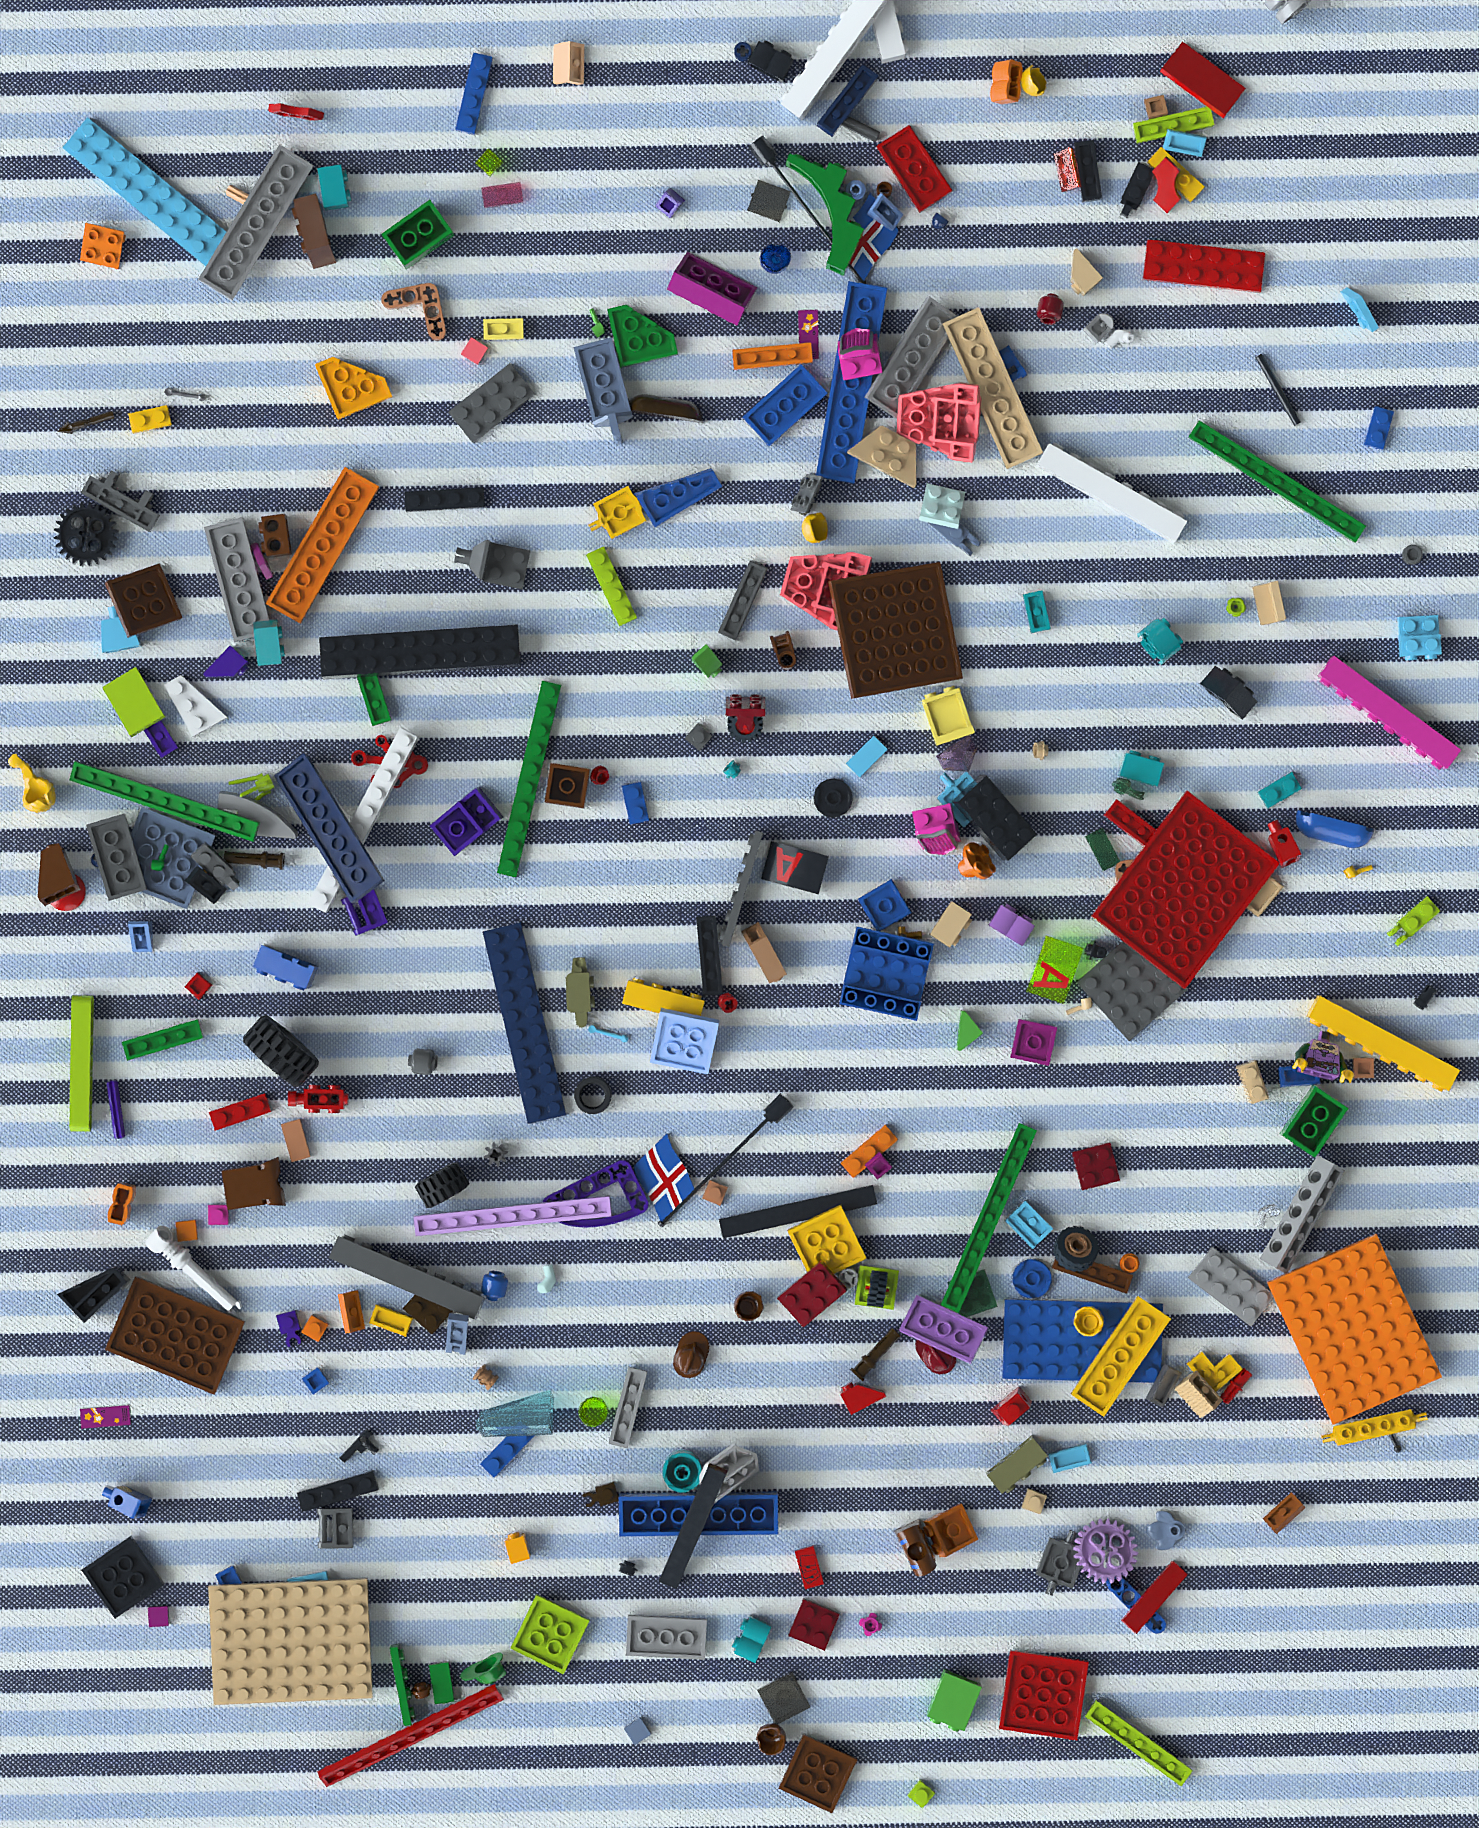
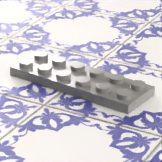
M927 296L882 368L883 373L877 376L865 398L897 419L899 395L916 391L948 339L943 323L958 316L930 296Z
M240 517L206 526L204 530L234 642L254 638L253 622L267 621L270 618L244 519Z

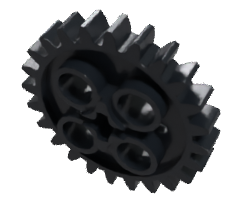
M81 502L80 508L73 504V511L66 508L67 515L60 514L63 520L56 521L60 527L54 529V531L59 533L54 539L60 541L55 546L63 548L59 553L61 555L67 553L65 559L70 560L73 558V564H76L79 560L82 567L85 562H87L89 567H92V561L99 565L100 558L106 561L105 554L112 555V552L109 550L110 547L116 548L113 541L119 540L114 536L119 530L113 529V526L117 523L115 521L110 522L113 516L111 514L105 516L107 510L104 508L100 511V505L98 504L93 509L91 502L88 503L87 507ZM87 517H90V521H89L88 528H87V522H86V520H87ZM77 518L82 519V526L80 528H74L73 522ZM96 521H101L102 528L99 531L93 530V524ZM87 530L91 535L86 537V551L83 552L82 548L85 537L82 536V533H86ZM73 538H78L80 541L79 546L76 548H72L70 545ZM93 541H98L99 548L92 551L90 544Z

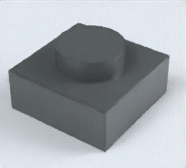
M697 723L685 739L700 751L713 736Z

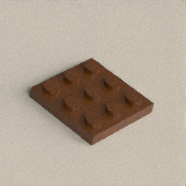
M160 563L105 582L127 638L183 618Z
M803 1733L778 1789L833 1813L857 1762V1758Z

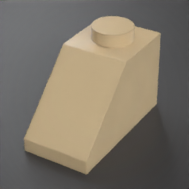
M1076 248L1072 253L1071 288L1076 294L1079 295L1081 293L1082 296H1085L1101 282L1103 277Z

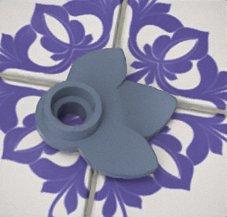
M1157 1511V1522L1150 1524L1146 1529V1533L1153 1539L1158 1540V1550H1168L1175 1545L1176 1540L1184 1536L1185 1526L1181 1521L1175 1520L1171 1513ZM1172 1527L1178 1528V1533H1173Z

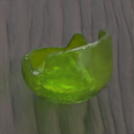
M592 1396L585 1398L580 1403L578 1415L586 1426L596 1427L602 1425L607 1419L608 1407L603 1399Z

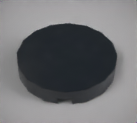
M835 778L826 779L821 782L815 789L813 796L814 805L822 815L830 818L844 815L850 809L853 801L850 787L844 781Z

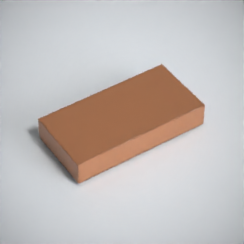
M301 1119L281 1124L291 1162L311 1157Z

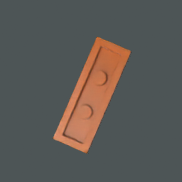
M884 1125L841 1162V1165L854 1178L866 1168L865 1164L878 1152L882 1154L898 1139Z

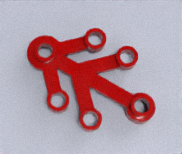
M384 735L376 737V745L387 753L390 748L387 738ZM380 737L385 739V743L382 745L378 743ZM356 750L351 755V761L356 766H363L365 763L381 765L384 757L366 755L361 750ZM412 751L409 760H407L404 766L407 769L398 778L400 785L393 788H400L403 782L413 774L421 775L425 773L428 769L427 759L421 755H415ZM357 755L363 756V760L361 762L356 761ZM417 761H420L422 763V767L420 769H417L415 767V763Z

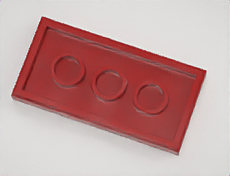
M1183 41L1160 70L1162 74L1222 118L1226 116L1246 89Z
M910 125L876 146L919 213L953 192Z

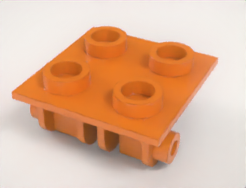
M86 222L80 260L119 269L122 244L126 239L124 231Z

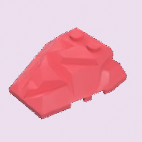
M955 383L900 394L897 434L917 444L927 445L934 452H942L948 455L947 458L972 463L974 461L980 427L982 398L979 385Z
M854 552L819 556H792L789 560L780 595L829 628L837 630L828 582L869 574L872 557Z

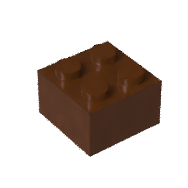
M550 763L544 802L585 809L591 770Z

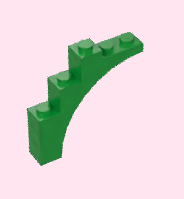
M789 154L786 166L799 173L812 184L828 209L832 224L833 240L826 269L844 276L864 232V228L855 221L848 222L856 199L847 192H839L847 176V170L839 163L832 164L830 162L827 168L824 169L823 165L817 162L810 163L799 154Z

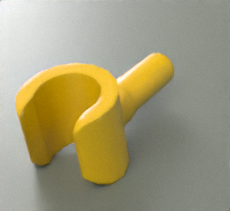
M1352 865L1343 870V872L1350 879L1373 868L1372 865L1355 870Z

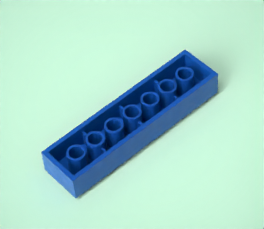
M778 1491L729 1492L714 1503L701 1535L778 1534ZM696 1492L619 1493V1537L678 1536Z

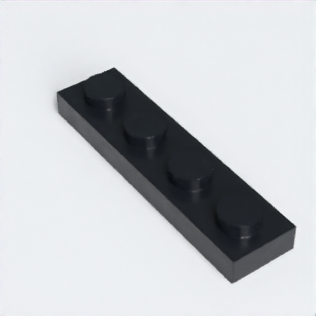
M484 487L404 492L406 512L485 508Z
M716 915L696 917L703 996L723 994Z
M372 1470L297 1492L301 1511L304 1512L379 1490L374 1471Z

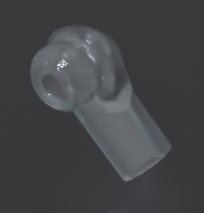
M1269 1204L1260 1208L1254 1226L1264 1229L1266 1219L1279 1215V1207L1275 1204Z

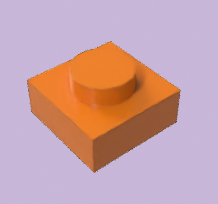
M311 1315L302 1333L319 1342L329 1324Z

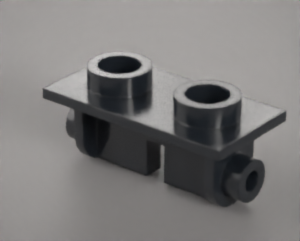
M1091 940L1090 943L1086 944L1084 955H1087V960H1091L1092 957L1102 959L1106 957L1107 950L1104 947L1095 945L1096 941Z

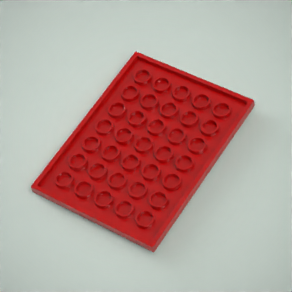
M1187 790L1091 917L1183 989H1186L1280 863Z

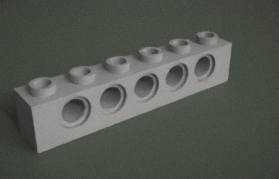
M1317 1155L1277 1229L1274 1231L1272 1238L1263 1250V1254L1260 1257L1262 1261L1285 1274L1288 1273L1345 1170Z

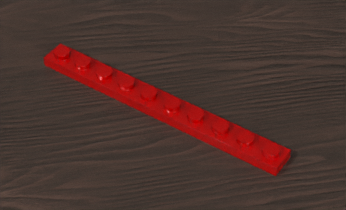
M495 1684L488 1686L437 1713L431 1714L421 1721L413 1723L409 1727L399 1730L384 1739H380L376 1743L362 1748L360 1751L344 1757L332 1765L326 1766L324 1769L317 1771L318 1776L324 1785L329 1787L503 1701V1695Z

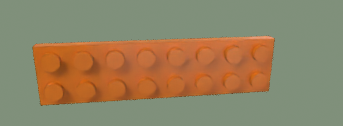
M344 467L267 600L266 604L294 621L302 623L377 493L378 485Z

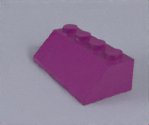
M686 252L675 269L667 290L730 323L738 325L757 287Z

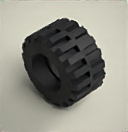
M451 1163L418 1182L415 1189L426 1208H432L463 1191L470 1183L458 1163Z

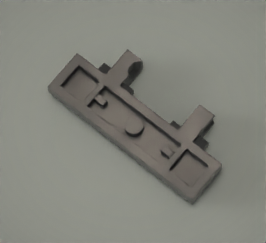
M111 470L108 477H102L101 480L89 476L81 491L82 494L146 531H152L160 516L151 510L153 505L150 502L154 496L153 493L145 490L140 500L137 498L133 500L117 491L118 487L114 485L120 474Z

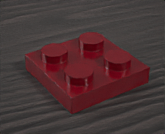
M1110 1142L1071 1152L1082 1191L1120 1181Z
M803 1598L788 1636L825 1651L840 1613Z

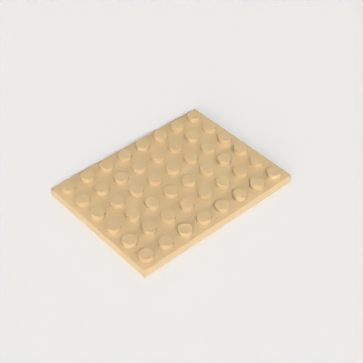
M368 1578L208 1586L214 1705L373 1698Z

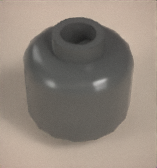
M417 1048L413 1051L412 1055L408 1056V1066L411 1067L414 1074L430 1075L437 1069L438 1056L431 1049Z

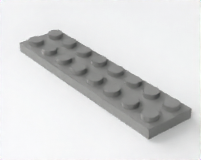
M279 144L198 278V281L233 301L314 165Z

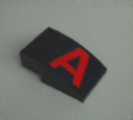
M771 841L761 879L819 895L829 856Z

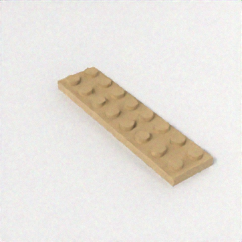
M980 308L973 309L943 323L968 383L979 385L982 398L981 412L1006 469L1042 454L1043 451Z

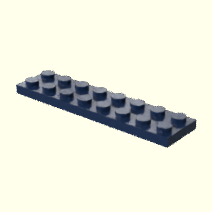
M301 754L274 775L351 903L355 904L385 881L308 754Z

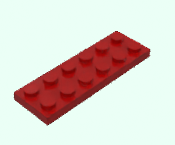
M1147 239L1142 280L1261 293L1265 253Z

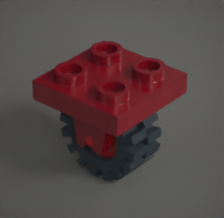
M732 694L730 697H726L725 716H728V732H730L732 738L735 737L736 741L741 740V743H745L748 740L749 743L752 742V739L756 740L758 735H761L763 730L762 717H765V697L757 694L750 695V697Z

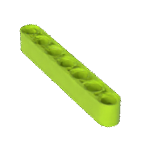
M72 995L69 1109V1128L71 1132H91L93 995Z

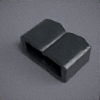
M764 40L763 42L758 41L747 65L782 83L794 59L791 58L792 55L787 51H777L772 43Z

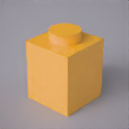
M518 1531L508 1534V1538H505L504 1542L510 1563L514 1564L530 1559L531 1554L525 1533L520 1534Z

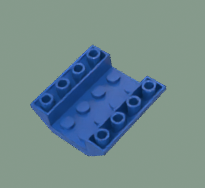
M856 926L839 1004L917 1021L934 943Z

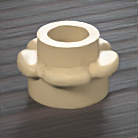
M1044 741L1034 743V758L1043 760L1044 756H1048V745H1045Z

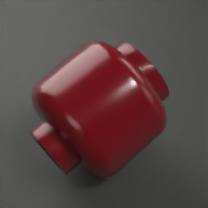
M1052 293L1041 297L1038 302L1037 317L1044 324H1055L1062 318L1064 302L1058 295Z

